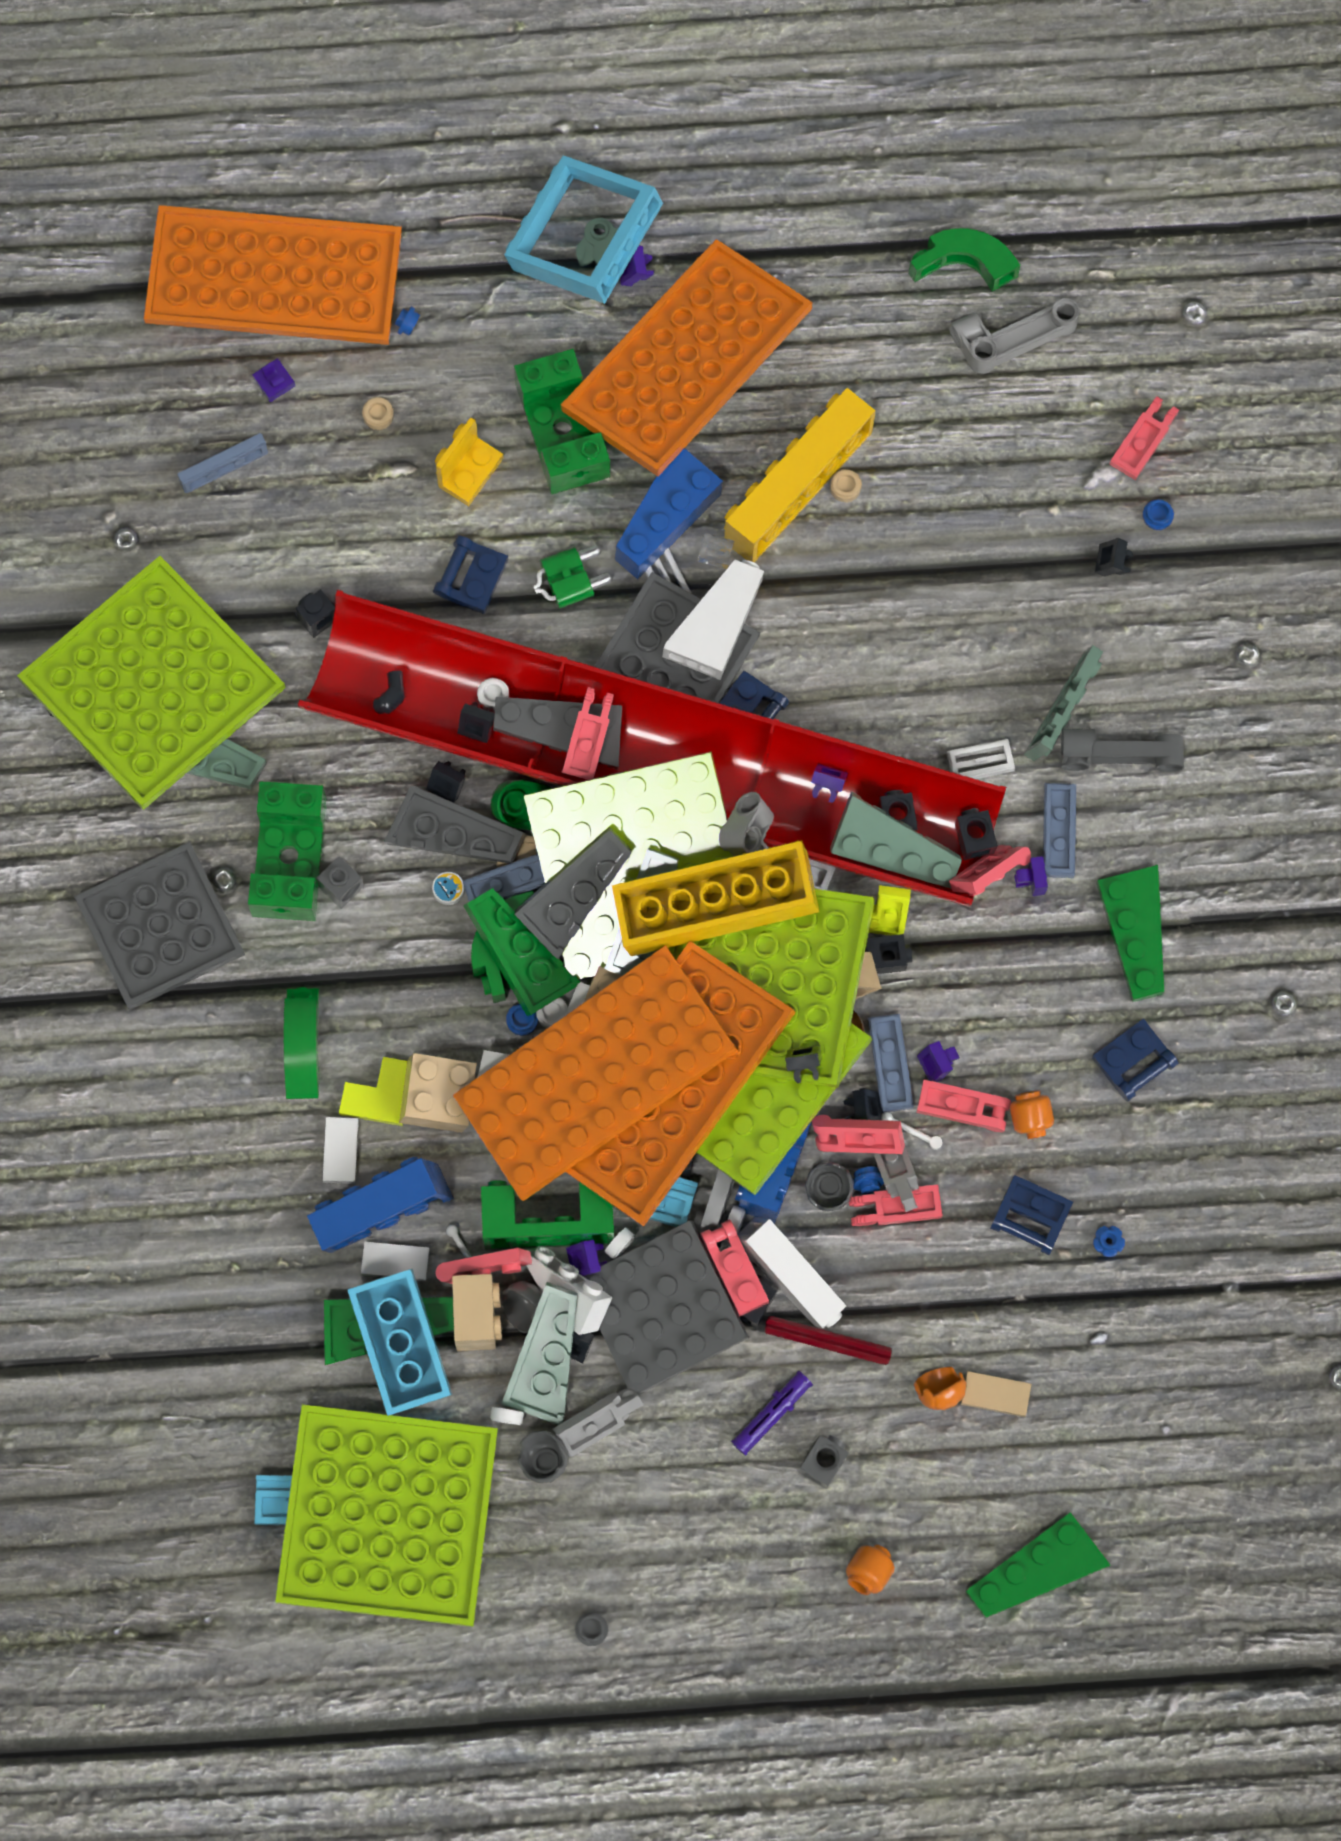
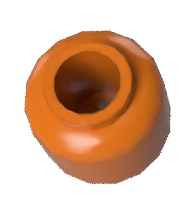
M1040 1090L1015 1095L1016 1100L1010 1104L1014 1130L1020 1134L1026 1133L1027 1139L1046 1136L1045 1129L1052 1127L1055 1121L1050 1098L1047 1095H1041Z
M877 1544L874 1546L864 1545L858 1548L846 1567L849 1585L863 1595L881 1592L895 1571L894 1563L890 1559V1552Z

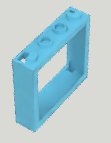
M563 155L559 163L552 169L550 178L543 190L537 194L533 207L528 215L523 218L521 227L514 239L508 243L504 256L513 271L605 304L663 202L653 186ZM574 178L635 199L591 276L529 255Z

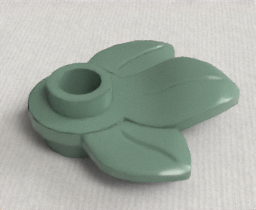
M595 218L585 226V237L578 243L576 248V257L580 266L588 265L593 261L598 264L618 228H614L607 219ZM601 228L605 231V233L602 235H597L594 233L595 229Z

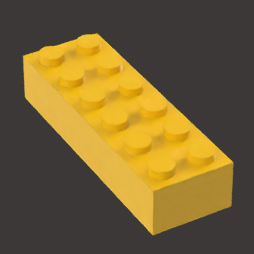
M846 388L841 395L838 393L834 394L826 404L827 410L822 416L816 415L811 419L805 429L807 432L801 439L798 437L794 438L785 450L787 454L780 461L776 459L770 464L765 472L767 476L760 484L757 481L754 482L745 493L746 499L739 506L734 504L724 517L726 519L724 542L745 560L755 563L872 434L876 410L850 389Z
M802 841L612 885L623 947L630 956L657 951L665 945L667 948L687 944L689 941H700L820 912L808 853Z

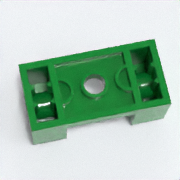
M574 349L514 365L515 385L551 495L610 478V458L601 432L593 433L562 412L561 404L583 381ZM566 422L571 426V430L565 435H560L554 431V427L557 423Z
M259 782L257 815L260 826L255 874L251 873L248 897V906L252 917L316 921L319 889L317 877L320 875L327 801L323 785ZM287 849L295 850L298 853L297 860L292 864L283 863L280 860L283 851Z
M490 1181L488 1186H481L484 1248L509 1249L539 1246H572L589 1240H594L595 1244H610L614 1239L613 1205L579 1182L581 1221H574V1217L562 1216L554 1218V1222L541 1223V1218L522 1219V1223L516 1224L515 1192L512 1185H507V1181Z

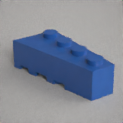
M684 448L659 476H656L616 545L615 560L636 579H639L664 554V551L670 548L721 496L723 481Z
M812 1121L756 1195H753L741 1185L739 1186L735 1200L740 1202L739 1207L745 1209V1214L767 1218L775 1224Z
M417 1156L400 1163L401 1168L392 1173L384 1171L371 1178L372 1183L361 1188L360 1185L354 1186L343 1192V1198L335 1202L327 1200L314 1207L315 1212L307 1215L322 1251L333 1253L371 1236L370 1229L376 1227V1230H382L394 1226L400 1221V1215L410 1216L415 1213L416 1215L428 1210V1203L436 1199H441L443 1203L454 1199L439 1164L422 1158L418 1159Z

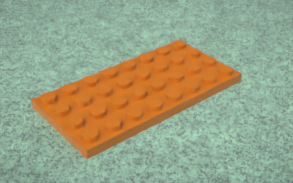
M158 205L144 321L148 324L389 345L402 226Z
M715 239L561 404L562 412L593 433L601 432L603 440L656 476H659L812 310V302Z
M691 941L688 942L676 961L738 1051L566 1171L567 1174L643 1227L796 1013L791 1007Z
M665 945L456 1092L453 1096L519 1198L525 1201L738 1050Z

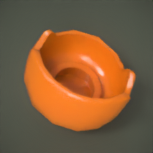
M949 1366L926 1372L918 1377L914 1383L921 1403L933 1410H947L955 1407L965 1397L967 1386L963 1374L960 1372L958 1376L954 1368Z

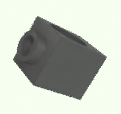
M340 856L317 877L319 888L341 909L364 888L362 877Z
M820 1435L800 1467L799 1473L827 1490L848 1456L849 1452L844 1450L846 1445L832 1435H829L828 1438ZM826 1451L831 1453L835 1463L829 1468L821 1467L816 1460V1456L820 1452Z

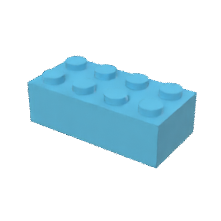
M413 1269L348 1289L387 1416L450 1396L452 1391Z

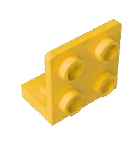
M471 417L466 424L461 423L453 434L452 439L454 440L448 449L442 448L435 459L438 487L467 506H470L504 459L503 453L478 438L477 423Z

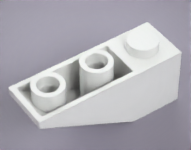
M542 1246L527 1249L531 1251L532 1264L526 1266L542 1293L546 1282L578 1293L574 1331L579 1335L598 1331L613 1297L604 1292L600 1284L581 1276L576 1267L557 1259L552 1250Z

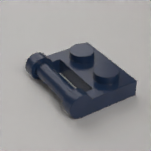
M458 535L453 544L455 547L440 582H436L433 593L441 598L485 614L509 560L508 555ZM466 553L473 555L474 558L458 591L451 586Z
M744 670L719 704L753 713L762 700L765 699L770 704L761 716L774 719L780 710H785L790 701L783 694L772 690Z
M1144 1018L1092 1057L1093 1061L1127 1102L1136 1096L1135 1092L1166 1069L1172 1070L1179 1064L1175 1055L1166 1048ZM1153 1052L1159 1057L1157 1061L1130 1081L1126 1082L1122 1078L1123 1074Z
M1014 1175L990 1229L997 1232L1000 1230L1042 1248L1040 1252L1050 1255L1073 1201ZM1008 1211L1015 1212L1050 1228L1048 1236L1041 1235L1006 1219Z

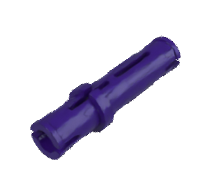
M798 1370L794 1377L780 1391L776 1390L772 1394L773 1399L735 1439L731 1440V1443L746 1456L787 1411L791 1412L795 1408L793 1405L813 1386V1383Z

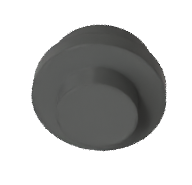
M586 1613L578 1619L575 1633L582 1644L597 1646L606 1639L608 1624L600 1614Z

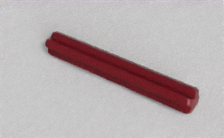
M769 1316L765 1325L766 1334L882 1365H888L892 1354V1349L884 1345L774 1316Z

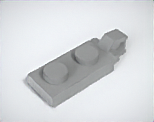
M904 1147L903 1154L873 1153L891 1198L900 1196L905 1212L918 1208L912 1191L919 1189L918 1179L906 1147Z
M626 1388L618 1393L615 1392L610 1394V1396H606L556 1426L553 1430L556 1436L563 1442L568 1452V1457H573L626 1425L624 1421L629 1417V1413L643 1404L634 1389Z

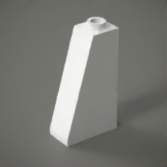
M734 560L668 639L664 646L662 657L721 680L762 582L764 571L759 569L760 567L754 562Z
M754 1217L740 1230L738 1237L747 1256L815 1327L824 1328L827 1326L829 1328L842 1317L840 1312L846 1305L770 1219Z

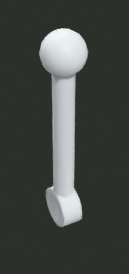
M884 1112L881 1115L882 1120L898 1121L889 1112ZM901 1122L902 1130L928 1142L930 1148L938 1150L942 1146V1139L940 1137H930Z
M449 1225L446 1228V1234L449 1237H453L465 1258L472 1257L458 1235V1227L456 1225Z

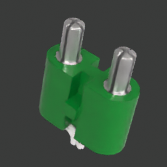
M595 545L577 552L574 546L540 559L542 569L537 573V584L533 585L536 594L542 593L547 600H555L559 609L594 596L593 589L611 583V577L608 573L589 579L586 571H584L582 562L599 556L600 551ZM543 573L553 596H549L544 589L539 588L542 584L541 575Z

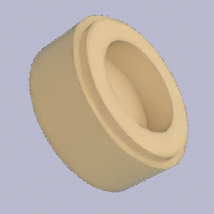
M375 397L368 400L363 406V420L369 428L382 430L392 423L394 413L392 405L388 400Z
M847 469L840 470L832 477L830 490L833 497L838 501L851 502L859 496L862 482L856 472Z

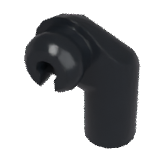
M390 671L387 673L388 689L373 701V709L376 713L389 714L403 703L405 693L402 671Z

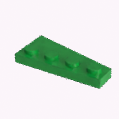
M1158 865L1097 880L1096 885L1132 1003L1163 995L1164 973Z
M493 888L463 905L527 1016L534 1014L576 988L578 983L580 984L581 981L575 975L572 976L562 966L564 963L547 950L539 939L514 914V910Z
M453 1297L422 1298L433 1335L454 1330ZM351 1299L324 1300L325 1365L368 1354Z
M1070 1512L966 1590L965 1593L986 1619L1025 1601L1108 1568L1111 1565Z

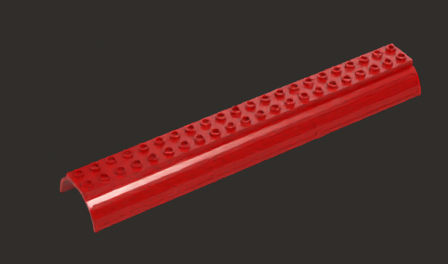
M340 590L336 592L335 613L327 649L308 697L304 701L299 699L298 707L301 709L564 786L587 780L562 773L567 752H559L539 743H531L493 731V727L487 744L457 734L460 713L464 704L471 705L473 702H477L478 708L484 709L478 701L477 691L480 684L490 678L500 679L507 685L509 698L583 703L587 688L589 687L595 689L592 704H602L604 696L607 693L614 694L611 705L622 706L618 770L607 767V765L598 763L594 778L712 751L727 818L730 817L739 798L749 792L758 793L773 812V822L763 840L769 848L802 841L807 850L809 860L971 907L974 896H968L966 893L952 892V889L833 854L830 851V847L851 791L872 806L878 807L879 799L881 796H885V792L903 790V793L912 792L917 832L923 836L930 837L961 856L962 861L956 874L958 875L982 857L963 860L954 825L957 817L961 816V812L972 808H979L980 812L988 810L994 830L1007 788L1005 786H997L780 722V720L775 718L770 719L573 661L564 656H556L349 595ZM390 671H402L405 693L403 703L389 714L376 713L373 709V701L388 689L387 673ZM817 764L848 773L842 792L838 791L833 803L829 802L831 793L827 788L820 789L817 798L812 795L815 784L811 783ZM900 808L889 810L890 816L896 820L906 817L905 812ZM971 826L967 828V833L972 838L977 839L983 836V832L979 827Z

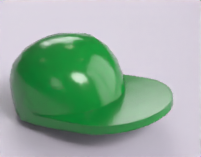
M506 780L493 791L491 797L493 816L500 823L509 827L532 830L524 795L551 789V787L536 782Z

